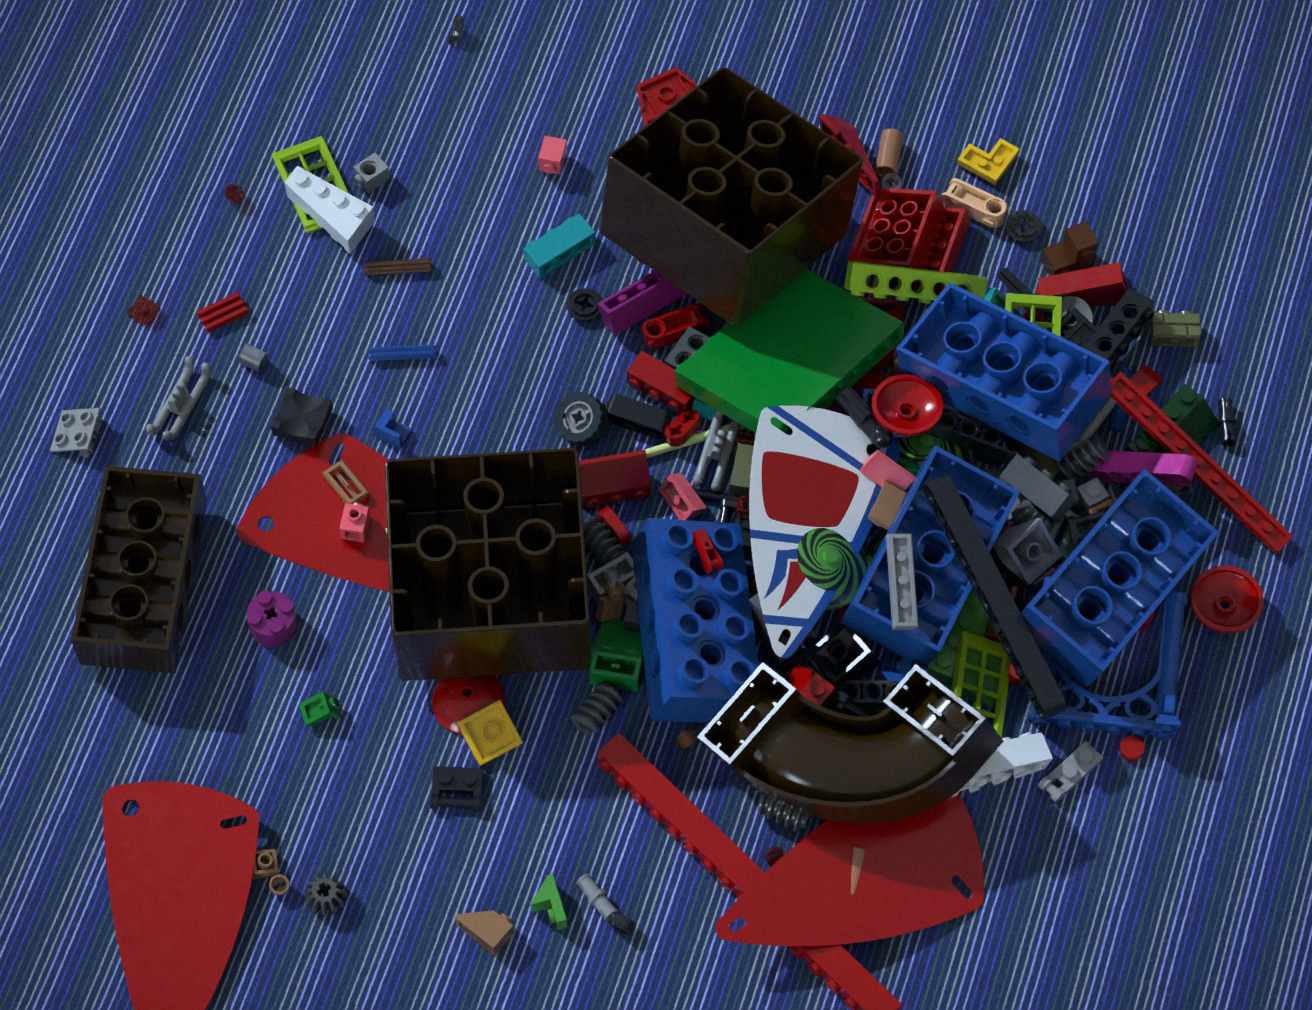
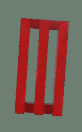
M238 292L196 311L207 333L249 314L248 308L244 305ZM240 307V309L228 314V312ZM217 317H221V318H219V319H217V320H215V321H213V322H211V323H209V324L207 323V322H209V321H211V320H213V319H215V318H217Z

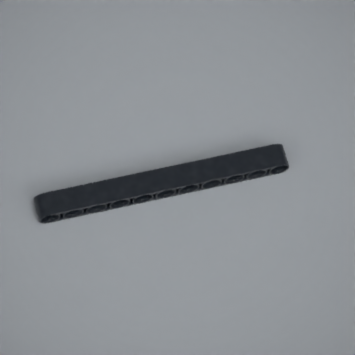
M946 474L924 483L923 490L1036 713L1042 720L1066 711V701L953 481Z

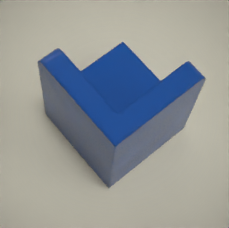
M386 408L375 425L376 438L401 449L411 434V428L395 420V413Z

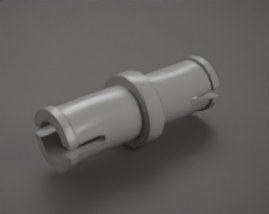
M584 874L577 880L576 885L587 896L588 903L591 906H595L606 922L612 920L615 914L618 913V910L608 900L604 889H600L589 874Z

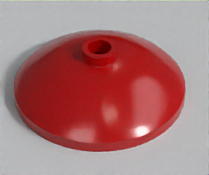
M909 374L896 375L884 380L876 388L872 398V411L878 423L886 430L902 436H916L930 431L938 424L943 413V399L938 389L928 380L926 381L919 376Z
M1217 566L1203 572L1194 582L1190 596L1193 612L1200 622L1208 628L1221 633H1238L1250 628L1260 617L1264 605L1263 592L1258 582L1246 571L1233 566ZM1221 605H1227L1228 609L1222 608Z
M494 675L440 679L432 693L433 713L437 721L445 729L462 735L457 722L499 700L505 705L504 691ZM467 691L472 693L468 697L463 695Z

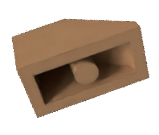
M494 910L462 913L455 917L456 926L494 956L514 935L512 920L503 913L499 915Z

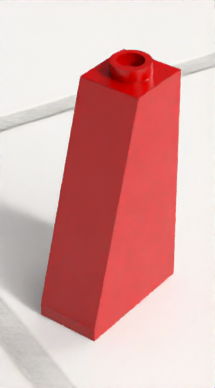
M1117 262L1038 278L1039 287L1035 288L1036 295L1062 298L1074 296L1083 299L1089 306L1117 305L1128 290V284L1121 264Z

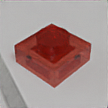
M140 295L127 313L130 318L148 327L161 309L160 305Z

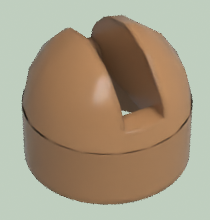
M281 874L273 876L269 882L270 891L275 895L285 894L289 889L288 878ZM284 881V886L276 891L273 889V887Z

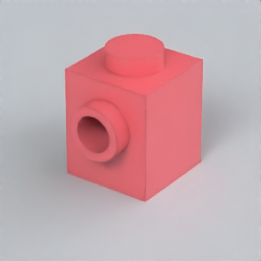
M544 136L538 157L539 170L548 174H561L567 155V140Z
M345 503L339 528L341 539L365 543L370 521L369 507L361 503Z

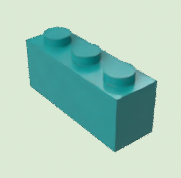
M580 213L574 217H569L555 229H549L544 236L530 241L523 248L524 260L541 279L595 245V231Z

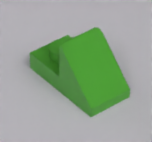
M553 874L547 875L531 902V913L547 909L550 923H556L557 930L567 928V919Z

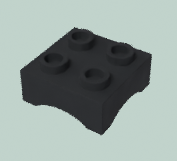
M287 387L281 407L271 424L272 435L317 448L333 410L332 400L309 396L296 389Z

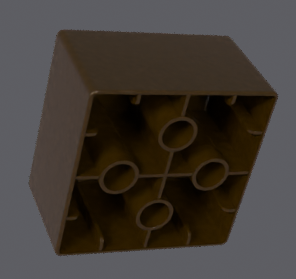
M721 67L609 154L599 232L634 256L640 263L648 266L703 304L709 311L719 315L731 325L739 326L846 236L863 158L729 68Z
M574 448L388 460L385 463L390 617L399 677L403 681L588 669L592 661L578 451Z

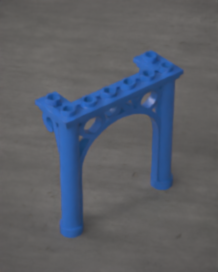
M1050 577L1043 578L1042 587L1049 580ZM1170 591L1164 598L1157 671L1146 686L1134 693L1123 696H1103L1089 692L1073 682L1064 671L1063 666L1039 646L1038 648L1054 679L1057 672V675L1064 683V686L1059 687L1061 693L1072 691L1079 698V704L1075 707L1067 706L1066 711L1045 720L1038 716L1033 705H1031L1028 721H1033L1035 725L1046 726L1048 723L1058 724V727L1063 729H1071L1072 726L1082 727V730L1087 732H1096L1097 729L1106 730L1108 734L1112 735L1130 733L1132 736L1139 738L1154 736L1160 741L1175 739L1181 726V721L1178 720L1179 716H1175L1184 609L1187 607L1188 595L1182 592ZM1158 683L1157 702L1155 704L1154 700L1147 694ZM1085 699L1089 701L1088 705L1096 709L1097 713L1081 712ZM1139 699L1149 706L1150 713L1146 716L1135 715L1130 711V704ZM1120 704H1125L1123 709L1126 717L1108 715L1114 709H1120Z

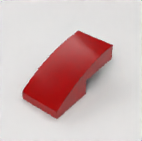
M1145 365L1129 380L1146 396H1149L1164 379Z

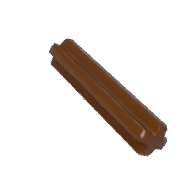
M430 258L364 263V272L367 276L432 271V261Z

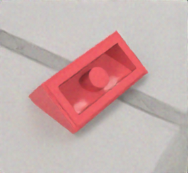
M879 450L866 458L860 470L862 474L880 487L887 481L903 491L916 478Z
M682 473L670 474L658 489L679 520L692 521L706 509L705 504Z

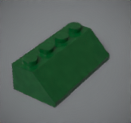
M1186 384L1161 409L1198 446L1217 426V418L1204 397ZM1144 429L1126 448V452L1170 454Z

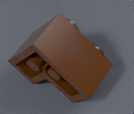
M1087 221L1067 228L1063 241L1042 249L1040 261L1049 276L1092 268L1094 266L1099 243Z

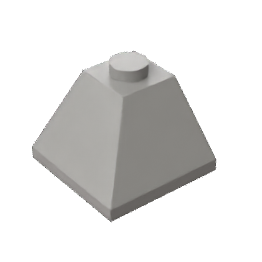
M1035 518L1007 529L996 539L993 545V549L1001 562L1026 585H1030L1062 556L1041 518Z

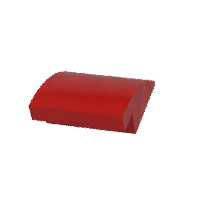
M879 188L880 196L876 198L873 194L871 195L849 254V261L952 273L971 220L965 208L944 207L937 191ZM896 277L891 278L889 281L898 284ZM915 280L912 282L911 288L918 290L920 281ZM938 282L934 286V293H940L942 283Z

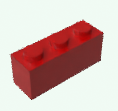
M641 351L626 371L627 383L630 387L647 393L656 402L661 401L675 413L690 410L693 406L695 397L676 387L675 369Z

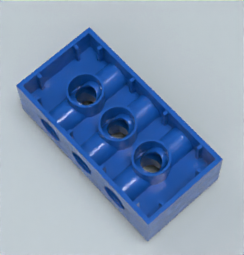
M950 282L896 348L900 375H915L926 381L928 380L940 392L943 403L1059 462L1112 394L1109 360Z
M936 445L921 465L891 527L886 535L912 534L918 629L892 630L886 535L840 621L841 624L898 655L912 660L913 663L924 669L928 667L940 652L972 586L925 496L923 484L946 474L951 478L989 553L1020 493L1019 490ZM923 555L929 556L934 564L927 562Z
M1144 469L1020 613L1036 644L1087 687L1108 667L1219 534V531ZM1138 541L1142 542L1146 546L1147 550L1143 549L1138 544ZM1109 575L1115 577L1118 581V584L1113 583L1110 580ZM1079 609L1084 610L1090 619H1085L1080 614Z
M649 518L632 541L631 552L636 579L635 587L637 590L651 721L710 723L759 667L752 610L749 602L750 595L741 526L738 523ZM705 528L724 564L723 569H713L711 573L705 572L699 554L693 544V532Z

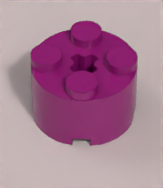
M261 591L248 606L247 621L254 639L259 644L266 647H277L284 642L286 644L295 636L298 628L297 616L292 600L286 595L275 591Z

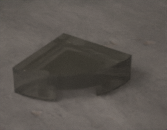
M459 15L454 17L452 25L455 28L448 37L449 45L455 47L465 30L464 17Z

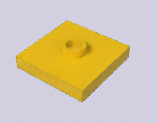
M501 700L457 722L479 766L523 743Z

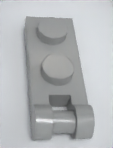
M1085 741L1057 768L1039 782L1038 787L1042 791L1046 790L1051 795L1050 798L1057 803L1103 761L1104 757ZM1057 781L1061 787L1057 788L1053 783Z

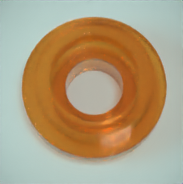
M688 729L683 731L676 737L678 740L675 744L676 747L680 746L682 751L687 749L698 740L695 735L697 732L695 730L690 732Z

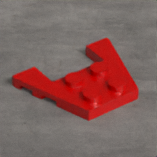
M675 67L637 84V94L644 127L694 89L697 83Z

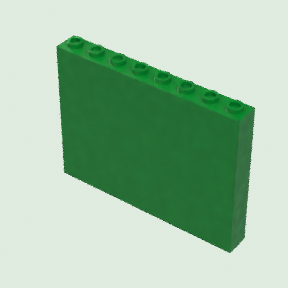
M806 269L741 325L734 326L726 323L703 346L695 350L687 360L679 364L674 370L676 387L756 433L760 413L766 407L808 406V409L815 407L827 410L835 402V398L841 391L852 387L904 340V324L895 317L855 295H851L846 290ZM775 417L771 418L772 425L787 435L792 434V429Z

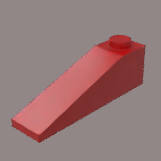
M821 114L819 116L820 129L863 158L859 182L876 198L880 196L878 178L861 144L855 127L852 124H848L842 118Z

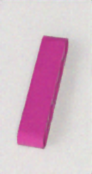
M1108 451L1110 459L1106 462L1101 459L1102 465L1099 467L1094 465V470L1091 472L1086 470V476L1090 479L1097 477L1100 482L1132 483L1146 469L1163 485L1189 486L1198 461L1194 457L1185 454Z

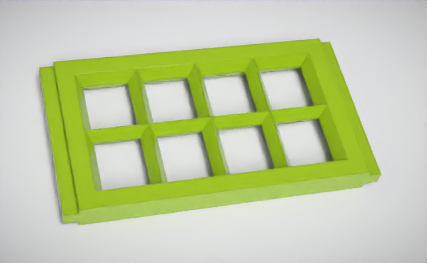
M322 136L271 154L284 185L291 173L287 172L284 162L299 157L304 166L302 169L310 173L311 170L326 165L331 176L323 180L326 182L334 181L337 188L348 193ZM320 150L324 161L308 166L303 155ZM292 201L307 234L322 229L316 224L314 219L309 220L307 214Z
M1006 293L1005 310L1013 313V307L1031 308L1029 322L1040 327L1052 328V333L1060 336L1062 297ZM1035 308L1053 309L1052 323L1035 322Z
M962 631L958 639L951 692L961 698L962 687L977 692L975 707H971L981 715L993 718V728L1002 738L1009 685L1010 660L1001 643ZM968 647L982 651L981 666L966 662ZM987 653L1002 658L1000 673L985 668ZM965 667L980 672L978 687L963 682ZM984 674L999 678L997 693L983 689ZM982 694L996 698L995 713L980 709Z

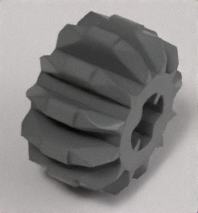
M1029 500L1019 503L1011 512L1012 519L1016 525L1035 518H1041L1047 530L1051 528V522L1047 516Z
M325 872L323 878L320 879L315 874V882L307 881L306 883L308 889L303 892L304 897L307 898L305 903L307 907L312 906V911L315 914L321 910L322 915L326 916L327 910L330 909L335 914L337 912L335 906L343 907L344 902L342 899L347 897L346 891L343 890L345 888L344 882H338L337 875H333L329 879L328 873ZM327 891L329 895L324 897L321 893Z

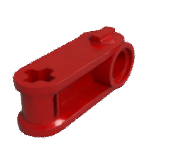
M696 303L642 323L640 329L643 333V344L648 349L658 350L678 342L689 326L703 333L709 329L711 323L705 318L702 312V305Z

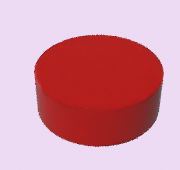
M1132 735L1124 737L1119 746L1120 755L1128 761L1140 759L1145 749L1144 742L1139 737Z

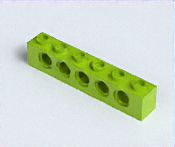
M848 260L844 288L850 290L851 295L864 296L865 292L873 293L875 298L887 299V295L896 296V300L909 301L911 297L918 298L919 303L931 304L932 300H935L940 294L934 293V286L938 282L942 283L941 292L950 282L956 286L963 285L966 291L984 299L988 278L977 275ZM874 274L875 283L872 286H867V277ZM896 277L898 284L895 288L890 289L889 281L891 278ZM915 280H919V289L917 291H912V282Z

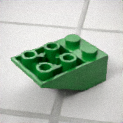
M612 619L601 623L589 671L591 685H601V682H605L615 689L638 692L644 662L641 632L625 630L624 621Z

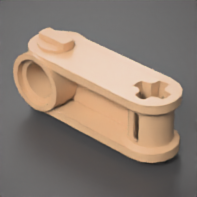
M957 178L951 179L948 190L940 196L942 203L947 207L965 208L970 218L990 228L1002 226L1005 221L1006 212L1009 209V206L1003 199Z

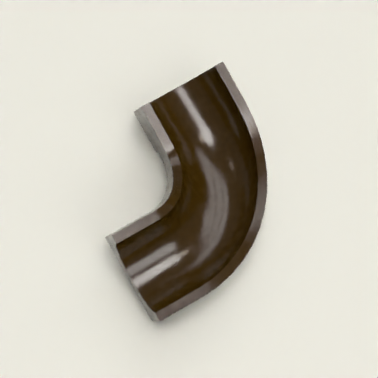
M762 662L697 736L721 762L765 797L802 814L848 823H877L904 819L923 813L943 803L956 794L1004 742L983 715L916 664L883 701L888 707L886 710L877 715L861 717L838 713L810 701Z

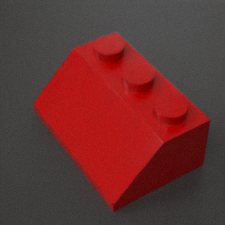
M646 450L579 461L582 508H596L608 503L620 504L626 500H643L651 496V482Z
M797 664L785 679L805 698L824 708L830 703L831 698L836 692L832 684L816 672L800 664Z

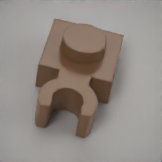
M616 580L614 587L609 582L605 584L604 591L606 595L599 597L595 614L599 622L620 618L624 597L621 594L625 589L624 584L620 580Z

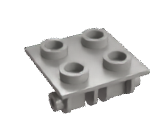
M101 408L62 410L50 452L79 450L81 456L89 457L93 453V442L97 440L96 436L99 433L100 423H102Z

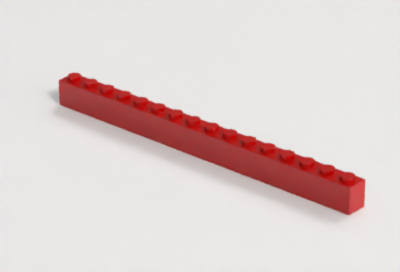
M620 733L615 735L597 752L599 767L605 773L610 772L615 777V782L620 788L630 791L633 794V800L639 806L644 805L649 810L653 820L657 823L662 822L667 827L668 834L675 840L679 839L691 856L694 857L696 855L702 861L701 864L707 872L716 874L720 878V884L726 890L731 889L737 895V900L765 873ZM841 945L790 946L792 954L798 959L803 958L809 964L808 968L815 976L818 977L820 975L834 994L839 993L845 999L844 1003L850 1010L902 1009V1003Z

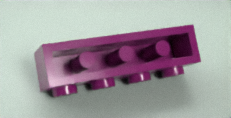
M653 271L597 304L604 325L616 335L673 301L682 298L687 293Z

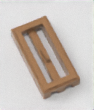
M342 460L322 472L323 477L344 503H361L363 498L367 499L369 497V492ZM340 468L360 494L357 495L337 469ZM331 473H333L337 480L351 495L352 499H350L347 496V494L342 490L338 483L333 479V477L330 475Z

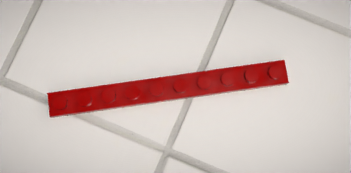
M1121 371L1111 380L1112 394L1110 397L1167 452L1194 457L1198 461L1194 477L1275 555L1294 537Z

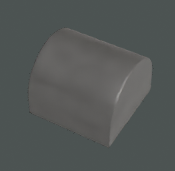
M245 344L239 356V363L262 373L269 364V359L266 352L250 344Z

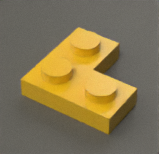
M1001 138L989 154L969 143L959 156L957 164L996 185L1017 157L1020 149Z

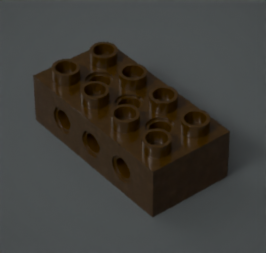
M105 466L71 642L80 665L176 673L207 505V497L200 474Z

